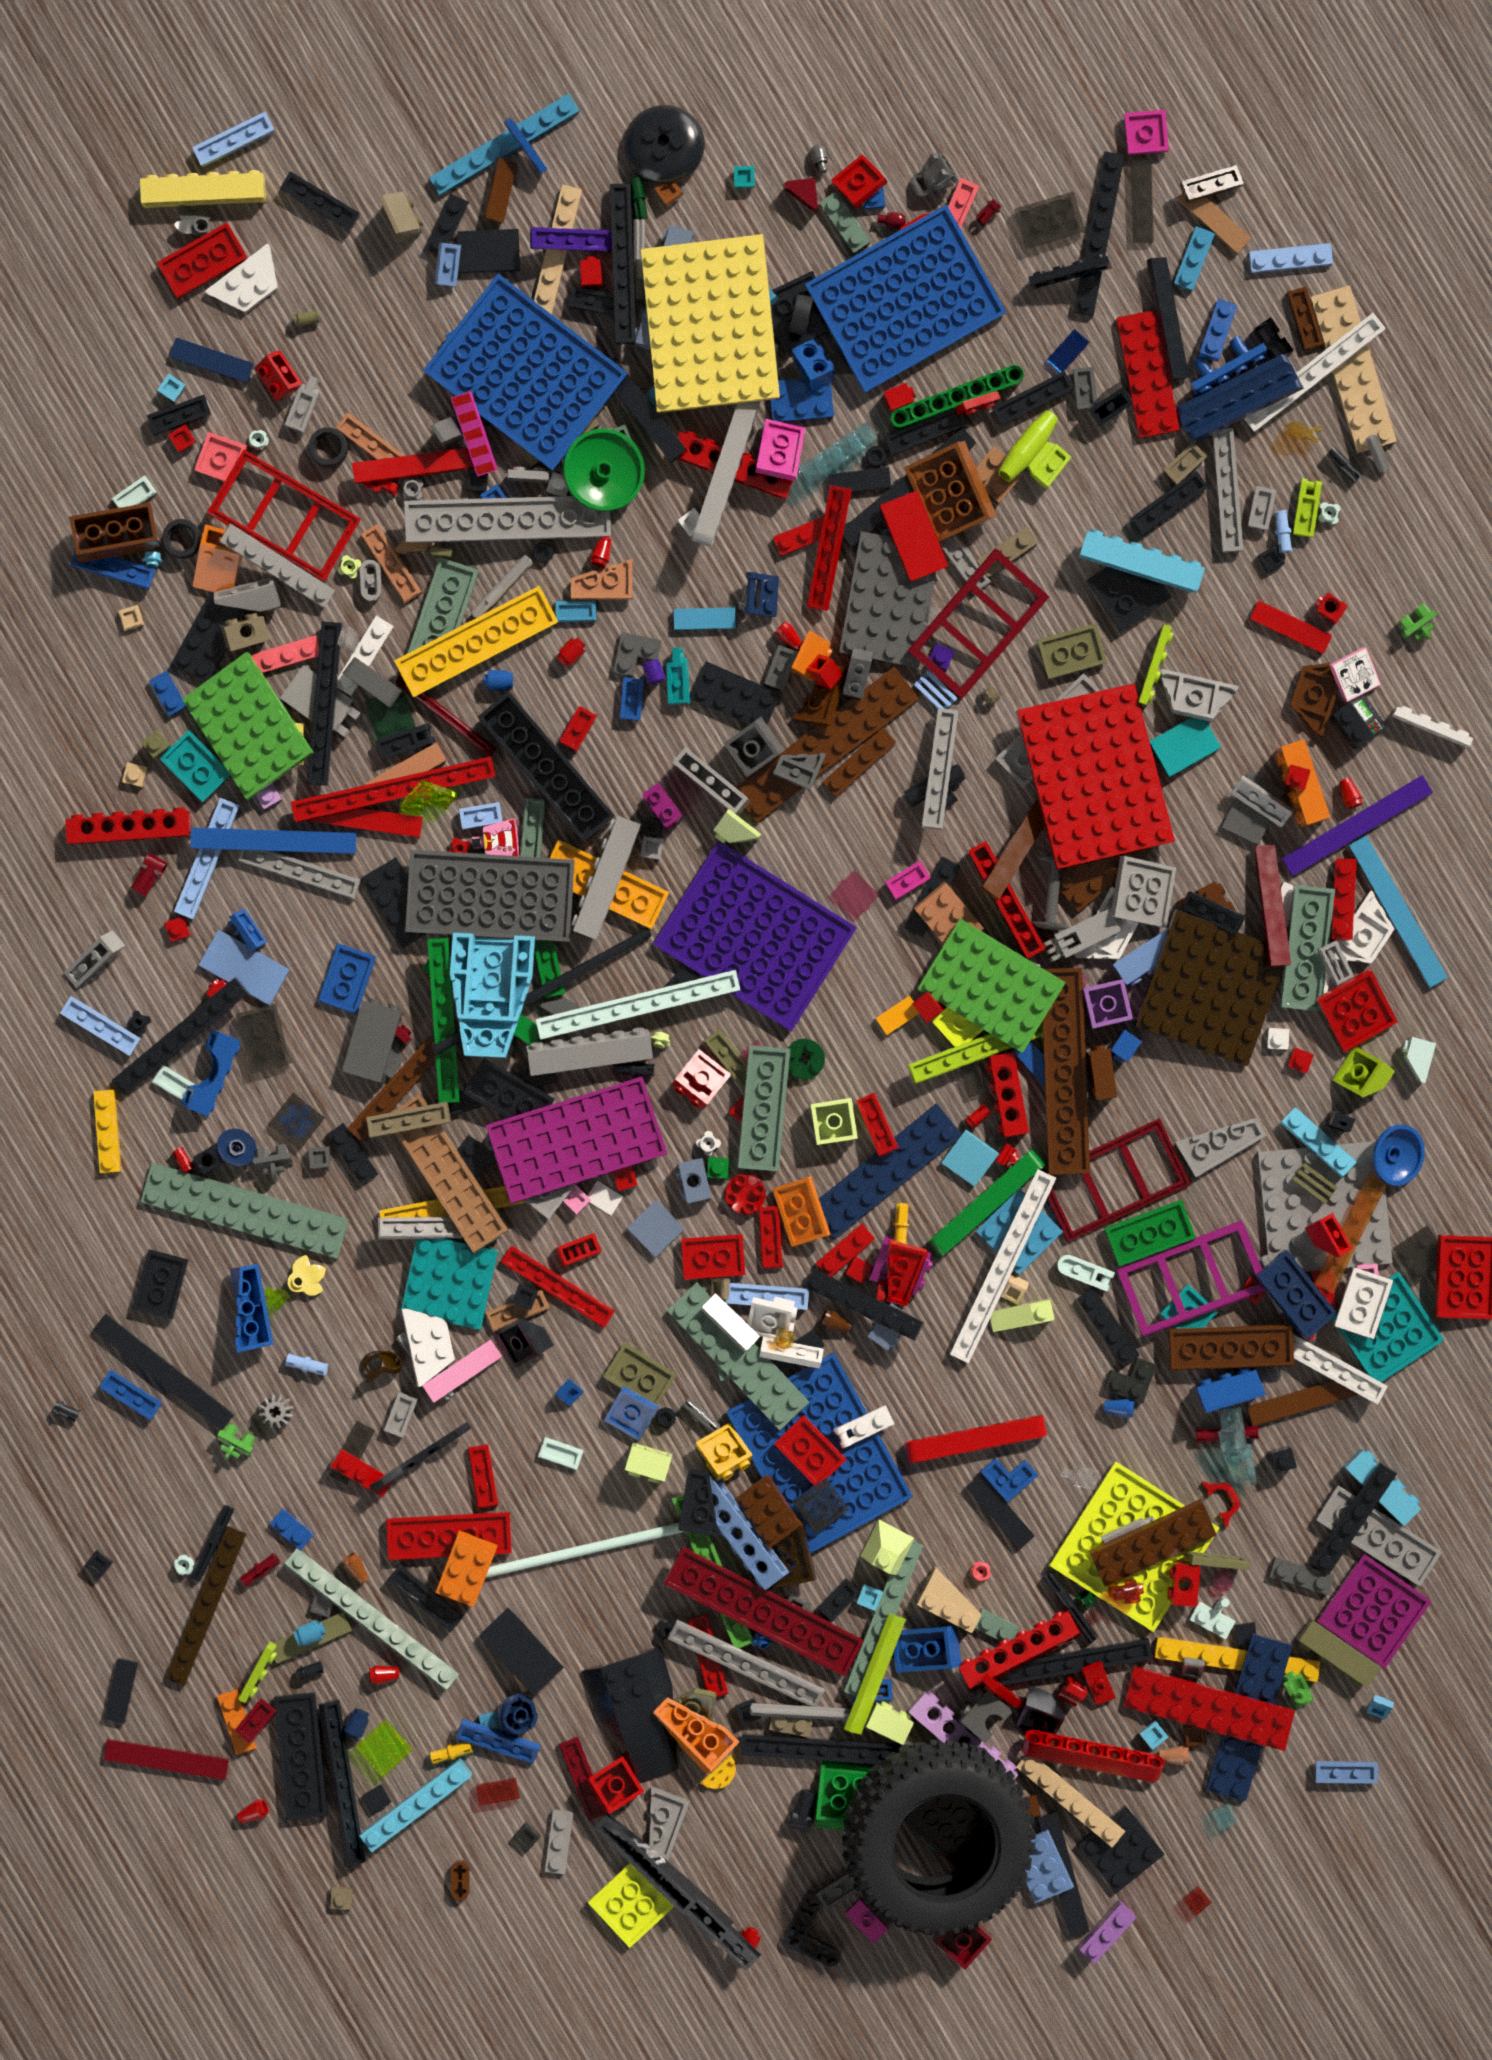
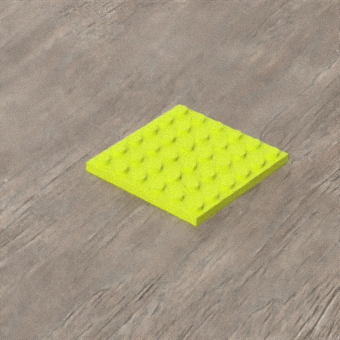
M1114 1461L1049 1566L1154 1632L1171 1606V1599L1167 1598L1168 1587H1172V1579L1169 1578L1170 1566H1174V1561L1188 1562L1184 1559L1185 1552L1187 1551L1204 1553L1214 1537L1105 1587L1089 1553V1550L1103 1544L1100 1536L1141 1518L1146 1519L1153 1516L1156 1520L1185 1506ZM1212 1523L1215 1532L1217 1533L1219 1527ZM1181 1579L1179 1581L1178 1587L1180 1589L1183 1587L1187 1579Z

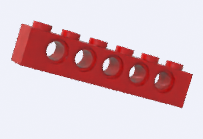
M680 432L678 439L687 449V452L676 460L714 473L717 462H712L709 456L714 452L721 454L723 447L715 445L716 442L711 439L704 438V440L696 438L697 435L693 432ZM694 445H698L702 449L697 455L690 452V448ZM744 452L734 481L786 501L794 481L778 478L776 483L771 484L766 480L768 475L758 473L756 476H750L747 470L750 467H756L757 460H754L753 455Z
M185 807L173 808V812H165V809H153V813H145L144 810H134L130 815H124L122 811L112 812V816H104V813H92L91 817L83 818V814L71 815V819H65L67 844L76 845L191 837V812L185 811ZM169 817H173L175 820L172 828H166L165 821ZM153 819L154 827L147 830L144 825L145 821ZM128 820H132L134 823L131 831H126L124 828V824ZM112 822L113 830L106 833L104 831L105 823ZM87 823H91L93 826V830L89 834H85L83 831L84 825Z
M987 841L967 851L983 882L997 862ZM1009 883L998 900L993 897L992 899L1023 956L1028 959L1043 951L1045 947Z
M1060 1611L1052 1616V1620L1046 1623L1044 1620L1033 1626L1034 1629L1028 1632L1023 1630L1015 1635L1016 1638L1010 1641L1005 1639L999 1642L997 1648L990 1650V1648L985 1649L979 1653V1657L973 1660L968 1658L962 1661L958 1670L969 1692L971 1693L986 1685L981 1680L986 1673L994 1679H998L1079 1638L1080 1632L1068 1611L1065 1613ZM1052 1627H1057L1060 1630V1634L1053 1636L1049 1633V1630ZM1038 1636L1042 1639V1643L1034 1645L1030 1640ZM1015 1646H1021L1024 1652L1017 1655L1012 1649ZM997 1655H1002L1006 1660L1004 1663L998 1664L994 1661V1658ZM983 1664L987 1667V1671L979 1673L976 1671V1667Z

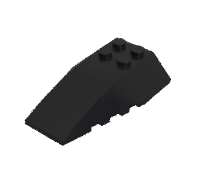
M657 1646L644 1650L639 1655L604 1666L600 1664L582 1670L594 1711L637 1780L642 1782L678 1770L676 1740L653 1714V1711L667 1697L673 1700V1685L661 1647Z

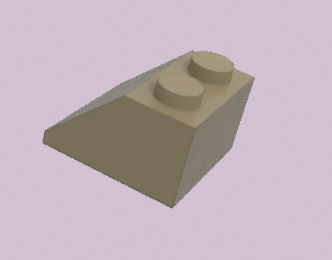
M402 191L379 197L400 243L422 233L420 226L423 223L419 215H414L411 208L414 207L410 196L405 197Z

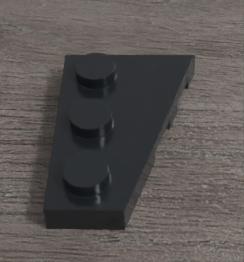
M469 1134L457 1150L475 1178L497 1162L494 1151L489 1150L484 1144Z
M688 1468L678 1531L719 1537L708 1471Z

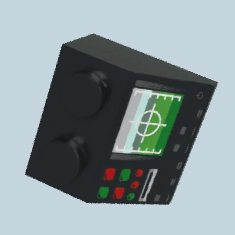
M1365 694L1356 697L1330 716L1353 750L1387 726Z

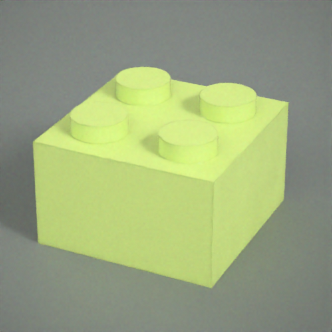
M851 1098L810 1104L816 1145L858 1139Z
M633 1443L625 1470L629 1471L628 1475L638 1478L644 1475L648 1477V1481L660 1484V1481L665 1482L672 1454Z

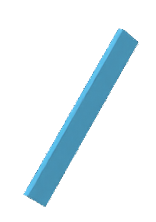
M1367 835L1348 845L1428 987L1431 988L1447 979L1445 971Z

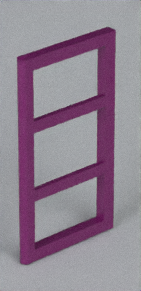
M1243 1220L1116 1268L1140 1328V1334L1143 1337L1266 1291L1259 1283L1228 1295L1208 1242L1238 1232L1256 1275L1262 1270V1267ZM1200 1246L1221 1299L1186 1312L1165 1259ZM1158 1262L1178 1315L1148 1326L1127 1273Z

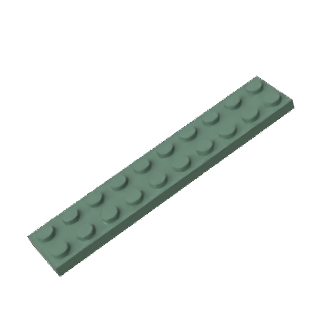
M156 1163L151 1164L141 1202L336 1259L339 1258L350 1220L188 1172L183 1174L182 1171Z

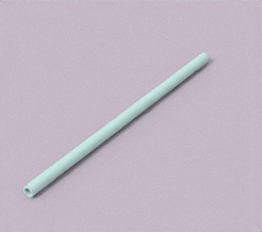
M679 1523L490 1566L486 1578L674 1535L684 1531H678Z

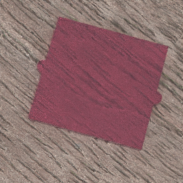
M855 870L845 880H841V884L831 893L856 919L866 909H870L872 902L880 895Z

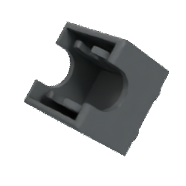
M980 1687L972 1694L974 1698L971 1702L968 1703L966 1701L958 1711L960 1712L961 1722L983 1742H987L993 1735L989 1731L990 1728L985 1724L987 1717L996 1714L1006 1720L1012 1711L1003 1701L1001 1702L996 1696L990 1694L984 1687Z

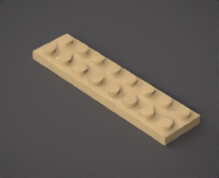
M1350 285L1310 297L1325 350L1361 322ZM1367 344L1332 371L1356 454L1370 450L1366 438L1371 434L1378 436L1382 447L1397 442Z

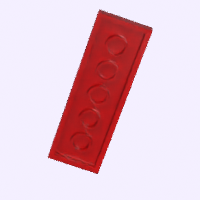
M1156 310L1117 317L1116 321L1130 395L1134 403L1132 405L1139 439L1178 432L1180 428L1171 381L1168 377Z
M510 1511L386 1518L388 1560L449 1557L459 1531L496 1544L495 1554L512 1553Z

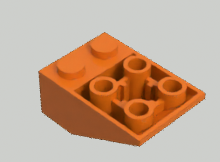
M205 524L192 587L213 593L235 587L243 557L219 542L225 529Z

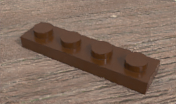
M882 727L822 783L835 797L839 796L897 742Z

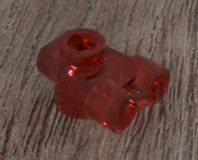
M1136 1580L1124 1581V1585L1108 1587L1110 1598H1113L1114 1601L1124 1599L1126 1604L1140 1602V1594L1144 1593L1143 1585L1136 1582Z

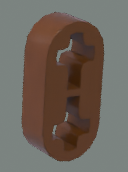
M457 1860L451 1867V1895L455 1900L462 1901L468 1897L470 1892V1867L466 1861ZM458 1865H462V1868L466 1869L462 1873V1878H459L458 1871H455ZM459 1882H462V1889H466L462 1896L455 1892L458 1889Z

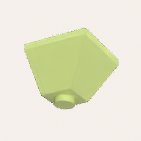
M729 809L714 829V832L717 833L714 837L722 843L727 841L733 844L756 841L761 838V834Z
M878 1519L861 1557L877 1568L889 1574L897 1575L915 1538Z

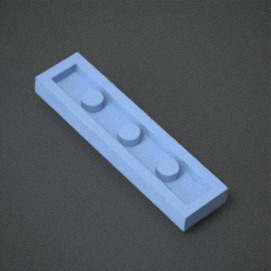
M263 112L192 148L200 165L204 167L275 132L266 112Z
M1331 243L1250 251L1251 273L1332 265Z
M70 996L60 1012L63 1016L129 1056L133 1054L141 1041V1038L73 996Z
M730 1283L729 1299H726V1303L751 1305L753 1297L772 1302L775 1297L795 1301V1308L807 1310L809 1289Z

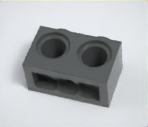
M853 648L843 691L844 695L863 699L873 652Z

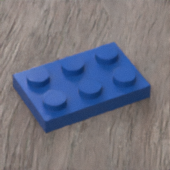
M804 378L778 381L780 398L771 399L773 421L793 422L834 418L831 382L811 391Z

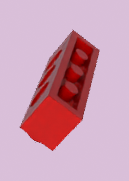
M1010 1052L989 1056L986 1066L988 1073H992L993 1081H990L991 1092L996 1093L997 1101L993 1103L995 1113H999L1001 1120L997 1122L999 1134L1003 1133L1004 1137L1029 1133L1015 1053ZM1000 1069H1006L1009 1073L1005 1081L998 1078V1071ZM1004 1089H1009L1012 1092V1098L1009 1101H1005L1001 1097ZM1008 1109H1013L1016 1112V1118L1013 1121H1008L1005 1117Z

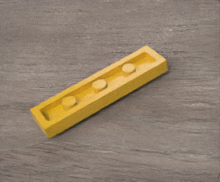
M115 1090L93 1091L100 1173L120 1172L121 1158Z

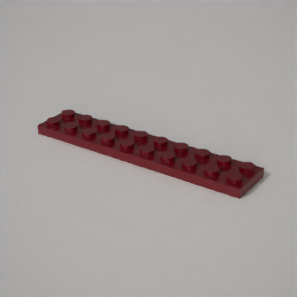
M684 1546L679 1551L663 1582L665 1585L844 1677L864 1641L857 1635L769 1590H764V1588H761L756 1583Z

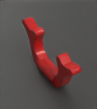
M1202 1481V1485L1207 1488L1209 1496L1217 1489H1223L1229 1497L1232 1508L1227 1512L1219 1513V1516L1224 1519L1225 1527H1228L1230 1518L1240 1507V1501L1234 1489L1227 1482L1210 1484Z

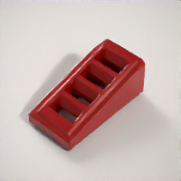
M595 1233L555 1248L561 1267L602 1252ZM586 1240H590L594 1251L590 1252ZM579 1243H582L586 1254L582 1255ZM571 1246H574L578 1257H574ZM563 1249H566L570 1260H566Z

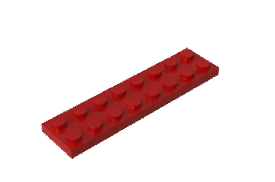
M1134 1666L1124 1707L1282 1751L1286 1750L1295 1710L1137 1666Z

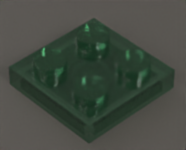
M400 689L402 693L391 708L377 698L364 701L377 740L416 727L404 689Z

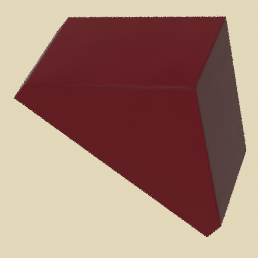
M815 178L791 180L783 184V189L813 213H817L818 200Z

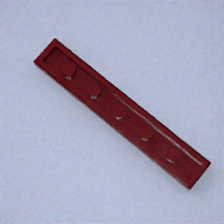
M1275 845L1255 846L1253 849L1269 967L1290 966L1291 959Z
M109 1738L107 1739L104 1760L223 1780L227 1778L230 1759Z

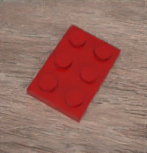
M743 1234L681 1238L684 1279L745 1275Z
M804 1415L774 1443L816 1488L847 1460Z

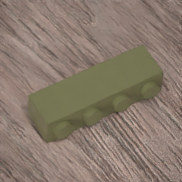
M1311 1618L1297 1636V1639L1301 1642L1299 1646L1308 1652L1312 1649L1318 1653L1316 1657L1325 1664L1328 1661L1334 1664L1333 1669L1341 1675L1347 1673L1351 1676L1350 1681L1359 1687L1362 1684L1368 1687L1381 1668L1377 1663Z

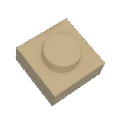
M127 762L122 782L143 787L148 767Z

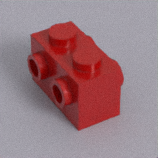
M280 350L266 355L254 367L276 402L290 397L302 385V382Z

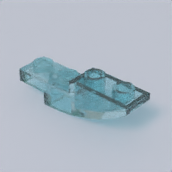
M1241 1407L1219 1409L1222 1429L1218 1431L1228 1470L1237 1485H1256L1251 1444H1246Z

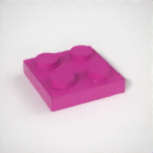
M1165 110L1124 113L1128 156L1169 151Z

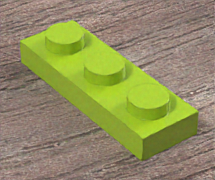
M269 1642L238 1700L246 1703L249 1698H254L258 1690L256 1687L258 1680L262 1682L268 1672L265 1669L268 1663L272 1664L277 1655L274 1652L277 1647L276 1644Z

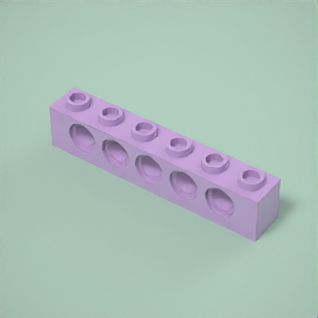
M923 1691L908 1708V1712L944 1744L946 1740L958 1742L961 1736H968L970 1738L968 1747L973 1745L975 1748L977 1747L990 1753L995 1758V1762L998 1759L1002 1761L1006 1772L1012 1771L1015 1775L1014 1779L1018 1776L1017 1771H1015L1017 1767L1010 1760L1007 1759L1005 1762L999 1757L1001 1753L995 1747L991 1746L989 1748L978 1736L968 1730L969 1728L961 1722V1719L958 1721L953 1717L955 1713L948 1706L945 1705L943 1708L937 1703L939 1699L932 1692L927 1694ZM934 1708L939 1711L936 1718L927 1716L930 1709ZM947 1722L954 1724V1729L950 1732L943 1730V1725Z

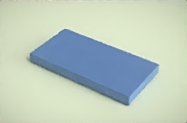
M219 929L199 963V966L227 982L237 977L250 995L268 1005L272 1004L290 972V969L256 950L251 951L246 944Z

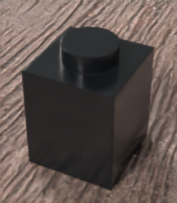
M1290 1446L1269 1451L1273 1469L1276 1473L1297 1468Z

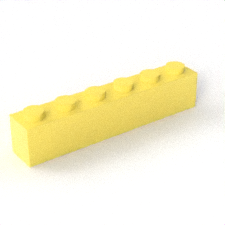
M250 170L246 174L229 171L224 175H219L217 172H209L203 176H199L197 173H188L182 177H178L177 174H168L166 177L158 178L156 175H147L145 178H140L141 204L144 208L266 202L265 176L258 170Z

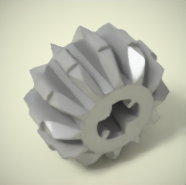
M271 1394V1401L266 1397L263 1399L266 1405H259L260 1409L265 1410V1412L259 1413V1417L266 1416V1419L262 1421L263 1424L271 1421L269 1428H273L276 1422L277 1428L280 1429L282 1428L281 1421L288 1425L289 1421L287 1418H293V1414L288 1413V1411L293 1410L294 1407L286 1406L290 1402L289 1398L282 1402V1394L278 1396V1400H276L275 1394ZM277 1406L280 1408L281 1414L274 1416V1412H271V1409Z

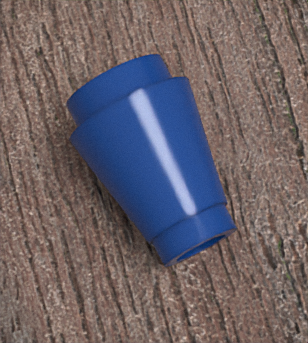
M1129 1399L1105 1401L1104 1413L1128 1419V1417L1133 1418L1134 1401H1129Z

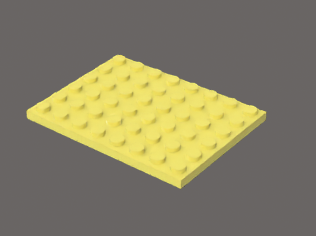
M763 234L641 249L657 412L779 399L780 392Z

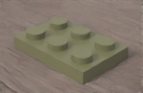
M1096 623L1037 640L1048 680L1107 663Z
M624 1342L603 1377L621 1389L625 1386L658 1406L677 1374Z

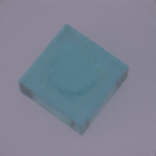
M1230 1803L1210 1810L1219 1831L1238 1824Z

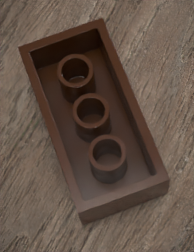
M151 502L69 517L78 563L160 549Z

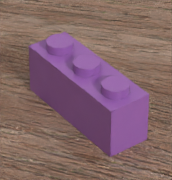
M1118 1899L1078 1944L1079 1950L1095 1964L1136 1919L1134 1912Z

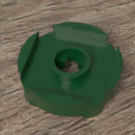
M805 1038L798 1039L790 1044L788 1047L790 1049L788 1072L799 1079H811L817 1076L825 1063V1054L821 1046L815 1041ZM802 1053H805L806 1056H810V1060H808L807 1065H804L803 1062H799V1058H801Z

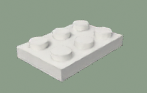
M1353 1267L1334 1326L1374 1339L1393 1280Z

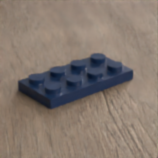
M1287 1250L1279 1253L1255 1275V1278L1305 1340L1313 1336L1337 1314Z

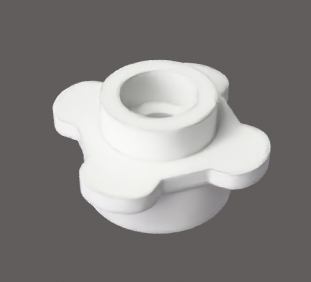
M706 1131L705 1135L696 1141V1145L704 1150L705 1155L709 1156L715 1148L720 1147L721 1142L713 1136L711 1131Z

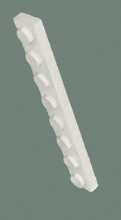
M1372 313L1296 373L1304 389L1244 418V420L1255 433L1385 331L1386 328L1375 314Z

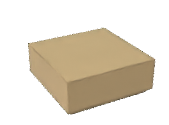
M138 605L118 611L124 631L144 626Z

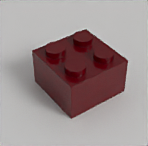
M980 1924L971 1930L968 1927L963 1928L964 1932L954 1934L953 1931H948V1935L936 1934L933 1937L934 1943L966 1970L992 1940L991 1934Z

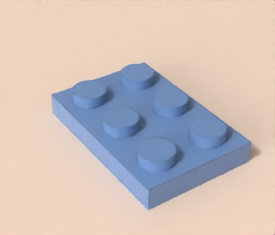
M1048 1830L1035 1834L1036 1839L1031 1840L1034 1843L1035 1852L1034 1855L1029 1856L1032 1858L1030 1871L1025 1870L1028 1873L1025 1881L1035 1903L1074 1887Z

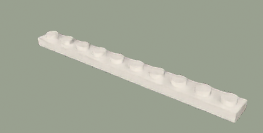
M1037 1169L950 1355L969 1363L1056 1177Z

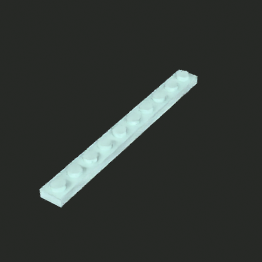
M736 970L539 1018L536 1019L540 1039H546L740 991Z

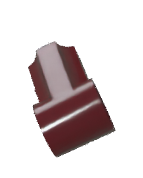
M149 853L144 859L141 871L131 888L147 897L157 878L159 879L164 873L168 863Z

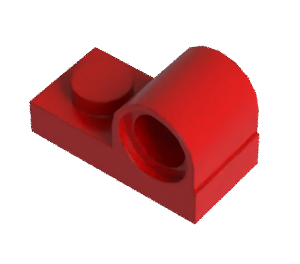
M1067 1675L1056 1697L1076 1707L1080 1699L1084 1700L1088 1693L1086 1684Z

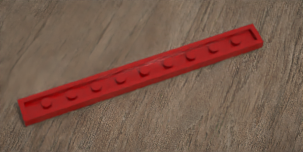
M486 757L292 801L291 807L295 822L485 780L496 777L492 758Z

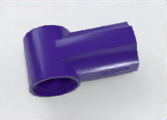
M659 659L642 664L648 685L656 684L666 679Z

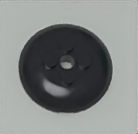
M658 105L642 111L631 121L624 135L623 148L626 161L637 176L647 182L651 181L670 185L671 183L683 181L695 172L702 161L705 139L700 124L689 112L676 106ZM661 139L669 141L665 146L659 145Z

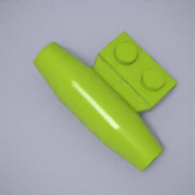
M1047 410L1026 428L1011 447L998 471V474L1004 480L1011 482L1028 467L1030 476L1046 489L1071 459V456L1059 445L1047 442L1058 422V418L1054 413Z

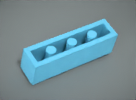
M1359 1449L1343 1467L1363 1486L1377 1465L1374 1462L1376 1457L1369 1450L1364 1452ZM1396 1479L1389 1485L1379 1503L1401 1525L1405 1526L1421 1510L1417 1505L1420 1501L1412 1493L1408 1496L1403 1491L1405 1486Z

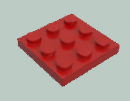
M1367 969L1316 998L1343 1052L1398 1023L1371 969Z

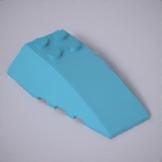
M453 933L450 977L453 985L464 1056L507 1057L533 976L535 936H514V939L475 937L474 934Z

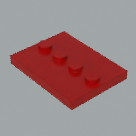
M1438 1235L1434 1317L1492 1319V1237Z

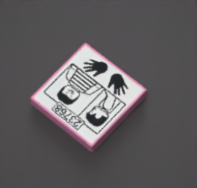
M1362 647L1329 664L1344 702H1348L1381 685L1366 647Z

